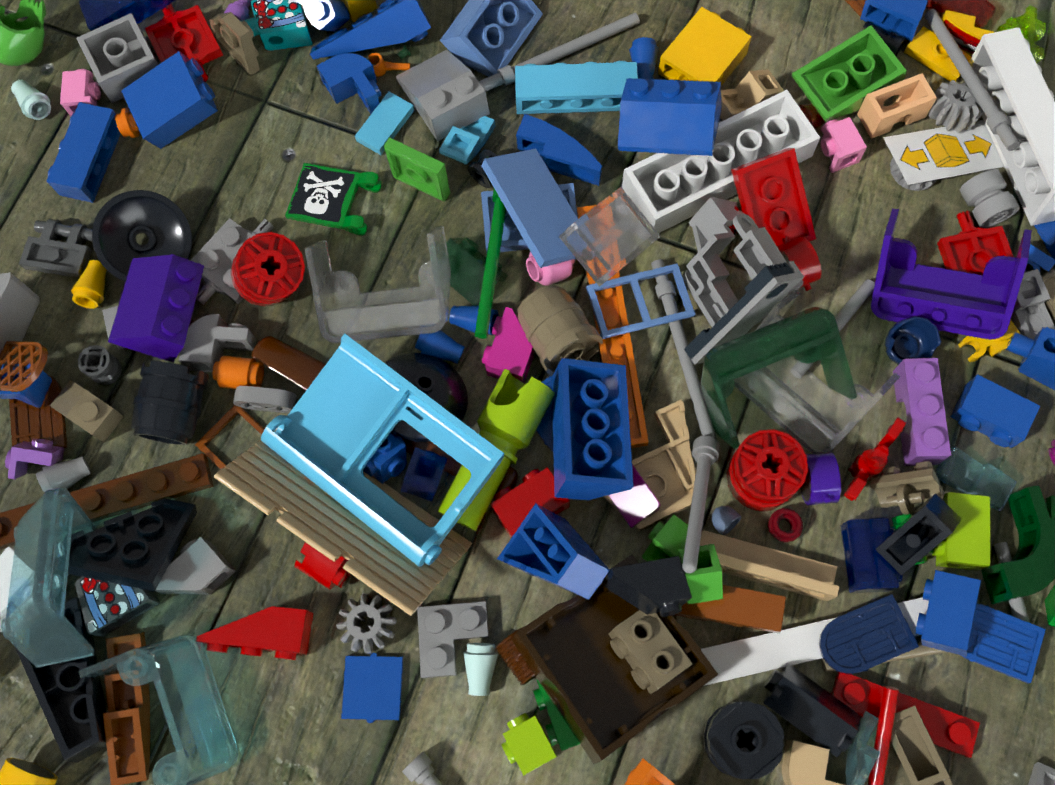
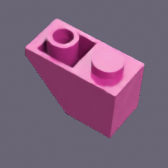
M505 307L503 316H497L492 334L496 336L492 346H486L482 363L485 364L487 376L499 379L504 369H507L516 379L525 384L533 360V346L528 342L526 334L512 308Z

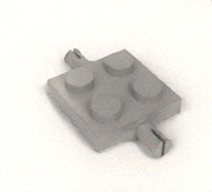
M229 218L190 260L204 265L202 278L205 281V285L198 291L196 300L205 305L208 299L217 292L228 296L236 304H239L244 298L239 295L233 286L230 273L233 259L247 239L259 233L270 232L274 229V226L266 219H263L259 226L251 232ZM266 261L261 268L269 271L272 267L271 261Z

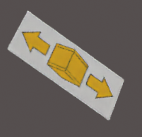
M984 120L977 121L970 130L963 129L960 133L956 132L953 128L947 131L946 127L883 137L907 185L1004 167Z

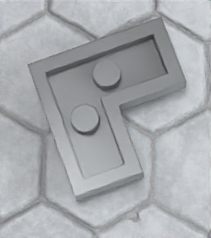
M486 601L417 608L421 678L457 676L455 640L489 638Z

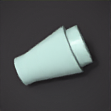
M17 80L12 84L11 91L26 117L41 120L49 115L51 104L46 94L32 87L25 80Z
M467 643V651L463 652L469 685L468 694L487 696L490 694V685L498 653H495V644Z

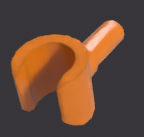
M371 53L368 56L370 62L375 64L373 68L376 77L383 76L387 71L391 70L407 71L410 69V63L384 61L379 53Z

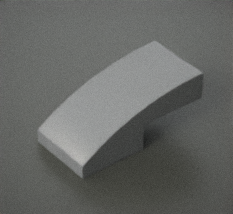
M1038 269L1024 273L1012 313L1013 323L1022 335L1034 339L1042 327L1055 330L1045 302L1051 298Z

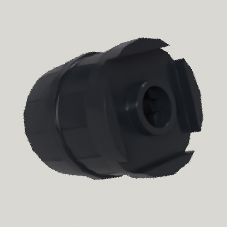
M143 361L140 372L142 380L133 402L134 410L131 427L134 429L133 434L157 442L187 445L188 440H191L194 436L198 419L201 416L203 390L207 389L209 375L198 370L197 376L192 375L188 371L189 367L162 361H151L149 364Z
M750 701L728 703L716 709L706 722L703 733L704 750L710 762L724 774L742 780L760 779L771 773L780 763L783 756L784 731L777 717L763 705ZM740 730L744 733L750 731L754 733L755 737L751 741L754 745L752 750L749 751L746 747L738 748L736 742L739 740L737 733Z

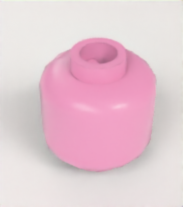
M530 251L529 258L526 259V268L533 281L549 286L565 280L571 275L575 259L540 268Z

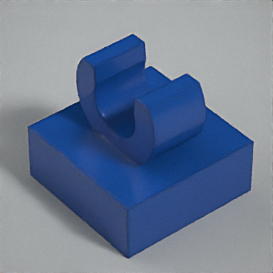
M1030 244L1027 264H1030L1033 270L1038 269L1040 272L1041 267L1049 272L1055 264V259Z

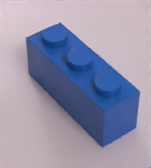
M78 103L75 113L70 117V125L66 135L59 144V152L55 162L48 171L47 183L60 196L91 203L94 202L121 134L116 124V113L113 109Z

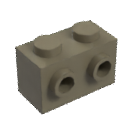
M639 610L609 633L612 639L610 640V645L619 658L627 660L633 669L631 674L637 685L643 690L647 689L650 694L657 691L692 665V662L656 613L647 615Z

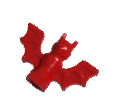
M897 417L894 423L889 426L883 438L876 443L875 448L866 450L855 458V461L848 469L854 479L848 485V490L843 496L850 501L856 500L866 483L871 481V477L878 476L887 465L888 447L895 441L907 422Z

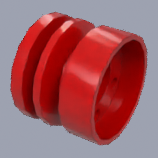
M266 232L256 234L243 243L233 259L230 273L233 286L242 298L251 304L265 307L279 304L296 291L303 280L305 264L301 251L293 241L284 235ZM266 261H271V266L277 267L271 275H268L267 269L261 268Z
M775 429L759 430L747 436L731 458L727 469L728 487L734 498L743 506L756 511H772L783 506L804 484L808 472L807 455L800 443L789 434ZM766 461L769 466L776 467L773 473L770 468H763Z

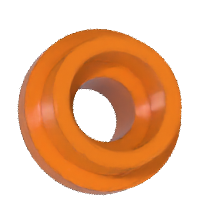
M128 107L123 108L121 113L115 115L119 132L123 137H139V129Z

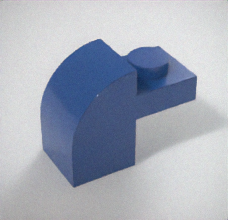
M344 53L317 65L321 80L336 104L357 93L370 114L379 105L378 97L382 96L376 84L377 79L371 62L363 56Z

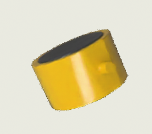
M7 758L0 770V785H55L58 776L50 770L17 758Z

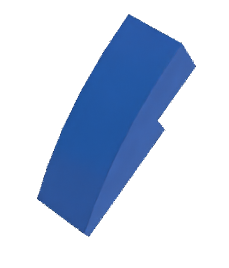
M524 114L516 134L517 150L537 149L549 171L597 186L600 185L602 165L584 146L561 129L541 119Z

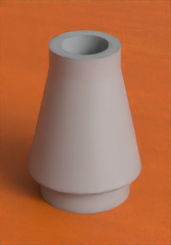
M81 456L77 459L56 463L52 466H43V470L36 473V478L47 497L53 494L59 496L79 480L91 474V470L85 458Z

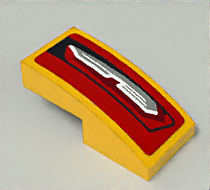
M946 10L941 18L959 48L972 56L982 36L994 33V31L974 27L975 16Z

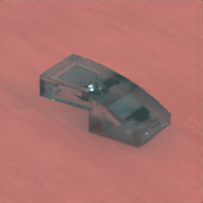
M956 446L950 447L951 456L941 462L935 470L937 478L963 494L990 496V507L998 511L1003 510L1017 482L992 464L982 465Z
M865 711L860 721L859 732L852 739V743L848 748L845 772L847 785H864L880 754L879 751L867 745L879 719Z

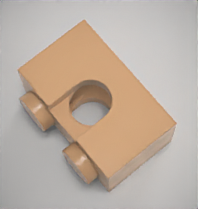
M923 73L866 94L857 115L872 139L890 132L895 123L905 122L908 125L926 118L937 97ZM894 96L893 104L883 106L888 98Z

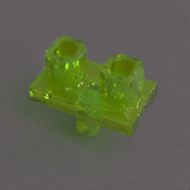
M1028 6L1023 15L1016 18H1008L1005 24L997 28L996 32L1019 27L1024 38L1028 40L1030 51L1036 63L1044 58V48L1035 45V42L1042 38L1046 32V23L1037 19V8Z

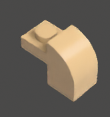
M769 69L749 71L735 89L721 90L722 111L720 119L724 121L784 90Z
M786 740L782 761V775L785 785L844 784L825 780L830 749L794 740Z

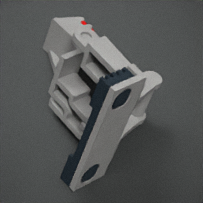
M714 196L710 197L688 222L693 229L698 253L686 265L688 269L683 273L682 277L686 287L712 327L711 329L702 330L684 349L694 365L721 358L754 325L768 319L773 314V309L789 293L798 290L803 285L802 279L804 278L794 261L786 262L765 227L758 228L751 217L739 211L735 202L715 198ZM734 229L738 231L743 240L733 251L752 279L744 288L747 293L739 301L726 281L730 274L719 257V254L735 238Z

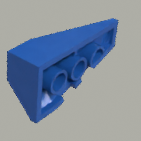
M385 0L379 4L378 13L372 15V13L363 14L352 23L353 29L348 31L345 27L313 46L310 55L312 59L405 43L411 39L413 42H417L428 35L427 30L431 28L430 21L419 0Z

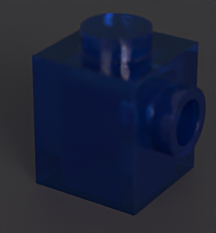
M415 447L401 491L433 501L448 458L439 456L432 451Z

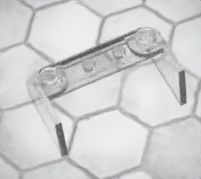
M438 226L427 233L430 260L425 262L419 270V287L360 293L359 282L353 273L347 270L332 271L326 240L304 248L319 329L322 336L329 342L341 343V337L344 333L354 341L435 333L441 330L448 320L451 283L444 226Z
M795 290L778 302L729 363L727 376L729 381L809 452H831L900 376L894 373L875 394H872L862 385L850 384L844 387L838 395L809 370H807L802 378H796L790 370L798 361L788 353L796 341V333L792 325L782 318L801 295V293Z

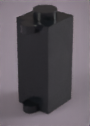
M789 663L781 673L775 669L765 682L764 688L767 689L763 702L765 705L823 748L830 749L829 752L834 756L838 757L841 752H845L849 748L852 739L859 732L861 716Z

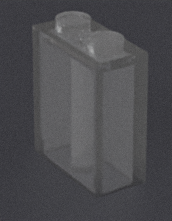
M622 187L577 219L559 236L599 287L661 237Z

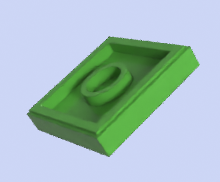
M389 137L384 145L393 178L441 201H446L450 195V188L445 163Z

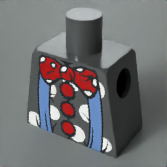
M81 577L75 582L86 629L90 635L104 637L160 604L153 591Z

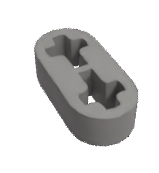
M237 386L233 404L250 410L290 413L296 405L297 395L281 389Z

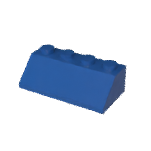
M561 358L551 377L552 391L555 394L552 399L554 496L556 498L591 500L631 490L634 486L626 365Z

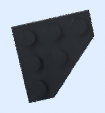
M163 498L152 502V508L133 515L130 511L104 521L105 526L86 534L83 530L71 534L52 561L54 571L155 592L197 514L196 505Z

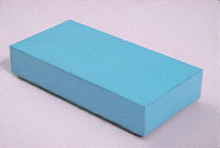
M388 91L356 133V141L382 155L385 151L384 145L389 137L394 139L415 111L414 105Z

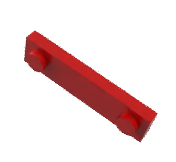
M837 672L831 694L858 713L861 718L878 724L884 686L852 674ZM900 692L898 693L895 713L915 706L934 746L966 758L972 757L980 722Z

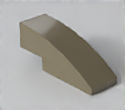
M913 706L895 713L891 742L911 785H953L916 707Z

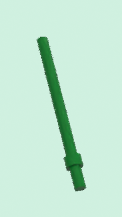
M495 189L492 196V201L495 204L474 335L480 339L488 337L506 208Z

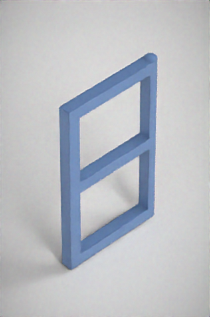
M678 263L586 285L602 339L696 316ZM673 273L685 311L651 320L638 281ZM630 283L643 322L607 330L595 292Z

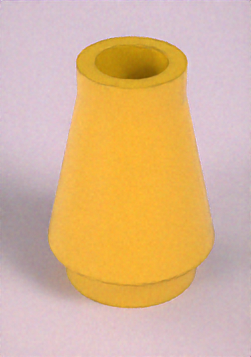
M90 260L71 290L73 294L72 300L81 307L94 309L98 307L99 303L104 301L107 269L100 261Z

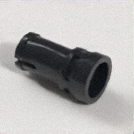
M867 21L863 28L866 29L872 25L894 55L897 56L906 41V37L894 32L889 33Z

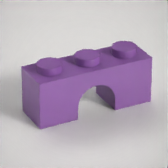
M938 358L903 359L893 370L896 402H904L906 407L907 423L905 430L900 434L904 466H915L916 463L930 461L932 465H938L951 456Z

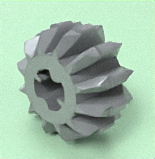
M952 80L949 84L941 83L934 94L937 99L930 109L929 118L936 120V126L943 125L947 131L953 128L956 132L960 133L963 129L970 130L981 117L983 110L965 82L958 84Z
M363 593L360 598V605L355 599L350 598L348 603L352 610L348 612L345 609H340L339 614L347 618L346 622L337 623L336 627L339 630H348L342 635L340 640L343 643L352 641L351 650L354 652H358L363 645L364 652L371 654L373 642L378 648L384 649L386 646L381 637L385 635L388 638H393L395 635L392 631L386 629V626L397 623L395 617H385L393 610L392 606L386 604L381 607L382 597L378 595L370 603L369 595ZM365 616L374 620L373 627L368 626L370 628L368 632L359 627L361 620L365 622L363 618Z

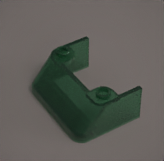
M820 307L806 309L716 346L707 353L701 378V390L715 433L735 449L740 446L726 403V398L734 389V379L790 356L805 364L820 360L828 387L851 400L857 398L835 316L830 311Z

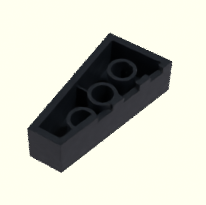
M75 597L8 633L64 760L78 763L107 747L103 719V713L106 710L94 637L86 629L79 598Z

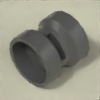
M99 345L89 346L79 355L78 367L80 371L97 384L110 385L120 377L122 372L120 361L104 347Z

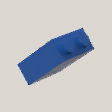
M178 51L121 90L142 138L160 149L218 111L213 101L215 94L210 86L204 82L201 76L204 74V71L194 58L189 59Z

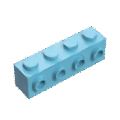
M616 61L614 63L586 62L584 64L556 63L554 65L526 64L524 66H515L517 114L620 111L626 79H638L637 62Z

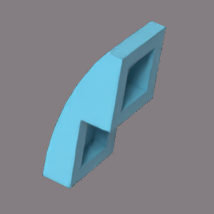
M483 116L466 127L464 126L459 129L453 126L440 147L439 153L468 164L490 137L496 127L495 120Z

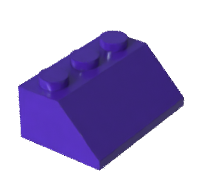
M174 254L133 258L108 342L173 363L185 344L204 265Z

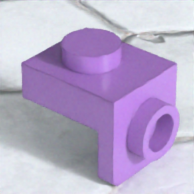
M33 439L32 442L23 441L12 446L5 459V467L9 469L8 479L15 480L25 475L28 463L52 466L62 461L64 447L53 446V441L45 439Z

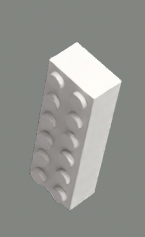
M1019 27L984 34L969 63L999 111L1005 112L1011 122L1010 128L1020 145L1015 150L1008 151L998 134H993L987 125L988 118L984 112L982 113V118L1030 225L1034 226L1055 221L1054 94L1048 88L1042 76V69L1036 63L1030 51V44L1024 38Z
M785 90L719 122L712 156L656 153L624 169L622 188L649 232L654 236L694 216L710 197L714 196L715 198L726 200L738 194L731 169L786 148H795L797 161L800 163L813 156L820 136L789 91Z

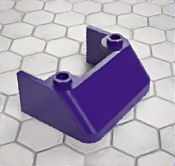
M892 208L881 249L871 301L872 312L878 318L887 321L899 322L902 319L918 316L928 318L940 331L989 340L1002 337L1008 330L1028 262L1032 230H1024L1017 258L1008 256L994 257L986 263L983 275L915 264L917 259L915 245L908 240L894 238L899 209Z

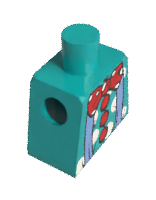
M251 0L254 17L244 21L250 26L254 36L260 35L266 50L271 51L313 45L303 8L296 0Z

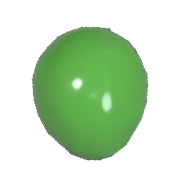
M21 0L17 13L5 14V6L0 4L1 64L7 66L28 64L41 53L44 45V18L46 15V7L43 0L36 3L35 0ZM22 17H28L26 20H17Z

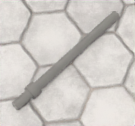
M935 9L927 11L925 14L927 22L987 116V125L993 134H998L1008 151L1015 150L1020 143L1010 128L1011 122L1005 112L999 111Z
M633 13L515 66L550 64L640 23L637 13ZM507 65L497 70V74L479 81L485 92L500 85L504 87L515 82V66Z
M662 259L651 263L652 269L665 266ZM667 274L655 277L657 282L655 286L658 300H662L666 316L679 313L674 298L676 290L673 281H669ZM682 321L670 322V330L702 436H710L717 439L695 365L684 350L689 344Z

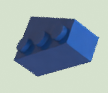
M536 503L497 558L529 575L588 600L610 571L565 518Z

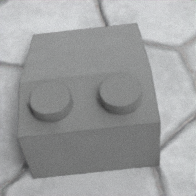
M448 50L396 76L398 83L437 142L447 137L453 126L460 129L490 114L484 88L472 71Z

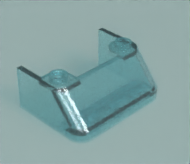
M65 487L47 490L22 516L18 526L14 528L15 550L6 618L2 620L1 628L5 639L10 640L37 668L94 656V648L64 617L71 534L82 530L86 534L97 530V528Z
M181 635L136 648L79 670L80 678L102 676L118 669L121 679L131 686H141L154 681L176 752L162 757L155 764L152 772L154 785H194L230 769L238 758V747L203 643L196 642L197 637L192 635Z

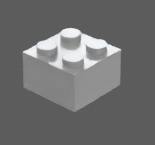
M132 13L76 38L97 82L111 103L124 98L121 90L159 65Z

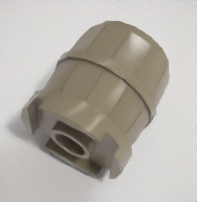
M556 285L544 286L528 295L517 309V319L526 334V338L540 357V363L549 376L553 375L561 358L590 361L599 352L596 345L598 342L602 344L603 339L595 327L590 325L580 305L574 301L565 289Z

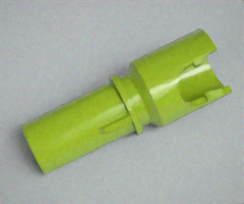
M504 369L477 420L480 429L478 434L502 451L504 457L495 472L457 521L458 524L476 531L510 465L517 463L518 459L515 456L517 451L529 446L555 395L548 386L531 376L529 382L524 384L516 379L509 370ZM461 465L437 511L442 515L445 514L471 478V472L463 465Z

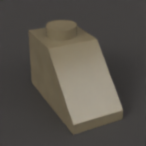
M72 380L67 383L50 405L102 442L106 441L124 417L114 408Z

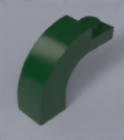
M1039 485L1027 487L1007 495L1018 531L1019 545L1014 558L1010 562L981 569L991 604L1035 594L1046 588L1055 579V518L1050 519L1047 504Z

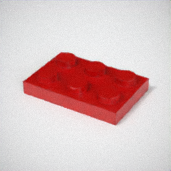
M786 148L731 169L742 212L751 217L758 228L765 227L776 246L784 244L782 239L785 237H789L790 241L801 236L809 242L816 239L795 148Z

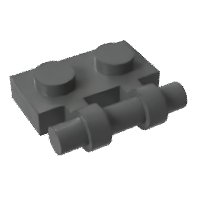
M37 220L34 224L35 232L42 233L41 237L28 236L19 265L26 270L80 278L88 265L92 250L88 246L82 245V243L92 241V229L78 223L71 226L62 224L59 220ZM60 236L68 237L67 242L56 241V239Z

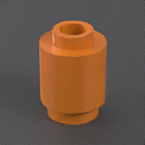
M223 355L219 361L214 363L212 375L221 388L236 389L237 386L261 387L264 378V366L253 358Z

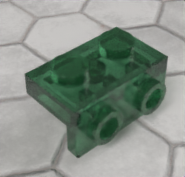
M467 237L450 238L430 269L472 305L479 306L486 257L478 251L479 246L473 240ZM498 263L495 285L499 281H505L508 277L501 270L502 265Z

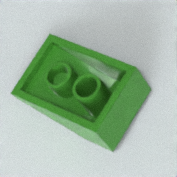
M871 25L793 72L792 78L825 122L859 111L866 94L903 81L907 70Z

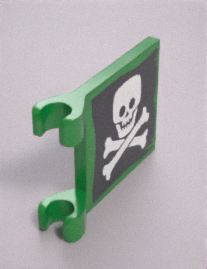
M304 163L285 217L291 220L343 229L363 236L368 228L367 224L364 223V218L358 215H349L358 187L374 193L379 192L382 182L378 180L379 176L374 172L358 173Z

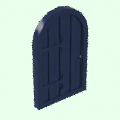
M893 594L845 615H839L825 625L819 639L822 658L828 666L837 672L845 674L868 671L869 668L919 647Z

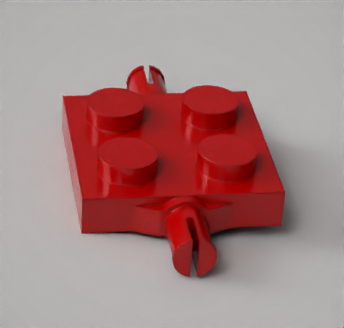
M164 0L168 9L163 1H161L159 7L165 17L157 23L144 28L160 62L162 63L180 51L187 58H194L200 64L204 71V74L201 76L206 82L208 75L202 65L223 56V53L200 7L195 5L189 9L175 12L170 0Z
M963 211L956 215L962 230L960 233L940 238L937 242L944 266L949 270L983 275L985 265L990 259L997 256L1014 257L1003 226L976 228L970 211Z

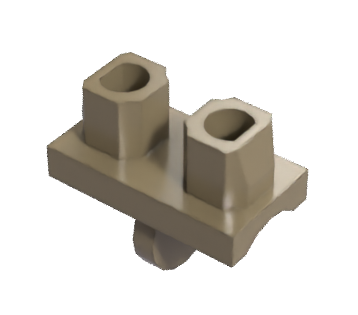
M930 461L918 462L914 466L913 471L903 473L900 468L895 466L883 468L880 476L871 477L870 486L877 493L881 507L899 506L904 515L912 514L914 512V504L926 502L935 493L942 500L944 499V491Z

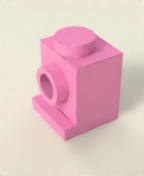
M77 69L75 71L62 72L60 104L70 116L75 113L79 102L97 106V100L101 98L99 84L94 82L91 71Z
M850 117L840 121L837 119L831 120L822 126L821 148L824 155L830 157L832 161L829 167L831 173L860 162L867 146Z

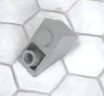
M200 537L198 540L194 539L188 542L181 549V555L169 564L155 591L162 594L211 595L236 570L211 542Z

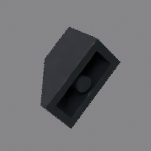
M935 493L875 550L902 576L953 533L962 518Z
M679 556L612 568L603 580L605 588L647 615L660 612L661 617L680 613L682 611L681 607L692 598Z

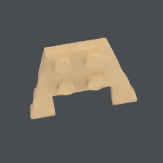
M682 399L654 413L668 444L632 460L633 466L661 504L657 512L634 526L638 532L691 507L696 473L691 455L690 437ZM603 496L618 511L609 496Z

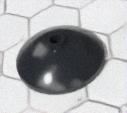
M133 190L111 198L100 209L93 224L92 242L101 264L112 275L126 281L133 258L174 254L188 259L192 235L186 216L173 201L156 192ZM138 234H145L149 241L145 245H140L136 242V236Z
M417 352L400 354L385 362L386 365L459 420H463L468 406L467 389L461 376L447 362ZM419 383H423L429 388H422ZM399 421L391 431L396 436L406 440L431 442L405 421Z

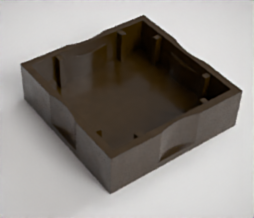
M632 554L612 568L638 564V561ZM603 582L589 600L577 595L568 601L557 604L517 631L511 640L593 764L605 759L643 731L648 724L660 715L678 705L718 675L688 631L672 615L661 617L660 612L656 614L692 662V665L652 694L647 689H641L632 677L631 671L633 669L625 658H619L610 645V640L612 639L609 636V633L617 625L635 614L639 609L605 588Z

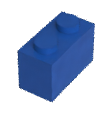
M977 374L965 385L950 417L959 421L958 423L961 427L970 431H978L990 437V441L998 446L1013 448L1025 440L1040 405Z
M935 570L934 580L926 579L923 600L929 601L927 614L919 613L916 626V634L922 635L921 642L923 646L967 657L981 580Z

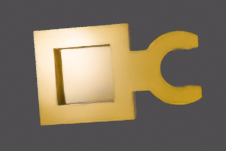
M1010 320L1008 330L1002 337L989 340L966 336L958 346L962 348L965 345H972L976 352L968 358V361L975 362L985 354L986 349L991 357L1005 351L1014 332L1021 333L1012 320Z

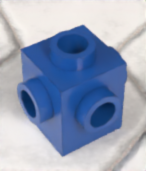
M390 433L366 464L363 472L370 477L374 476L382 484L389 478L398 476L407 465L406 444L403 439Z

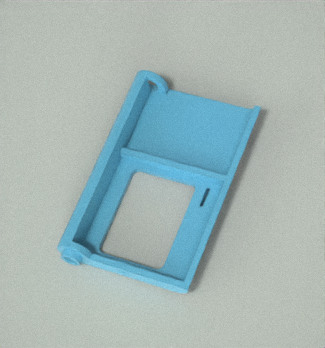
M345 333L341 337V344L290 413L287 416L279 415L266 426L261 436V441L419 567L425 563L430 566L438 558L442 551V548L439 547L495 472L504 457L502 451ZM399 421L407 422L471 472V478L434 527L427 526L363 474L366 464Z

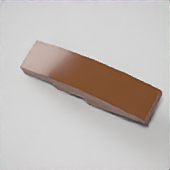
M723 585V599L689 605L686 602L681 607L682 611L675 614V616L780 633L786 597Z
M145 632L106 639L109 674L104 675L108 711L103 713L111 785H123L149 779V676Z

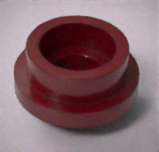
M781 508L770 516L768 529L776 540L787 543L796 540L801 535L803 522L800 515L794 510ZM782 520L787 521L790 524V531L785 532L781 530L779 522Z

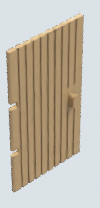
M261 440L214 475L215 479L266 515H270L274 510L280 512L281 515L277 518L276 522L333 562L340 556L344 557L348 561L343 566V569L410 616H412L472 545L470 541L454 530H451L439 546L442 548V551L438 558L430 566L425 563L419 567ZM363 472L366 478L427 526L434 527L439 522L438 519L387 484H382L374 476L370 477Z

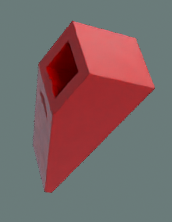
M271 606L198 635L196 642L207 644L206 651L228 653V647L241 648L240 654L262 657V651L265 650L275 651V658L296 660L297 654L307 655L314 613L304 609Z

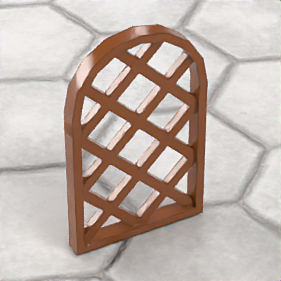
M6 341L0 352V391L19 392L28 388L44 369L48 357L47 348L37 342ZM18 352V356L12 360V356ZM30 352V356L24 361V357ZM7 362V366L1 370L2 365ZM19 362V366L13 370V366ZM31 363V366L24 371V367ZM7 372V376L2 380L1 376ZM19 372V377L13 381V377Z

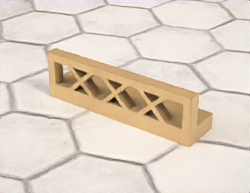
M702 530L700 546L714 544L722 573L824 601H830L838 596L839 586L834 585L838 566Z

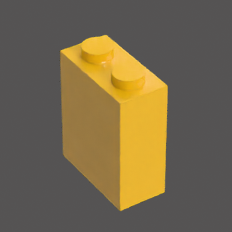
M701 7L661 55L658 74L667 80L721 82L722 86L747 55L752 36L748 35L742 28L735 27L725 21L717 13L710 12Z

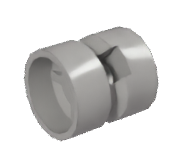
M990 169L974 176L959 189L967 206L975 207L972 213L980 228L995 226L1013 216L1020 209L1014 196L1009 191H1004L1007 184L998 169Z

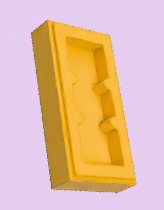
M923 26L912 42L907 45L904 53L950 82L952 80L957 81L961 75L935 33ZM962 51L968 62H970L972 56Z

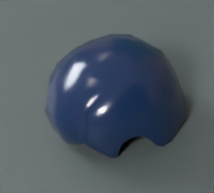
M918 316L902 319L894 324L885 340L886 353L889 359L897 365L903 359L932 358L935 349L941 343L937 326L928 318Z

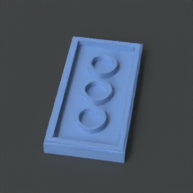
M537 149L484 159L481 165L540 268L592 254L595 250L592 241Z

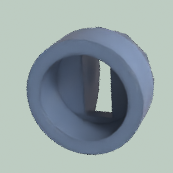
M720 506L712 513V524L721 535H726L739 523L742 516L729 506Z

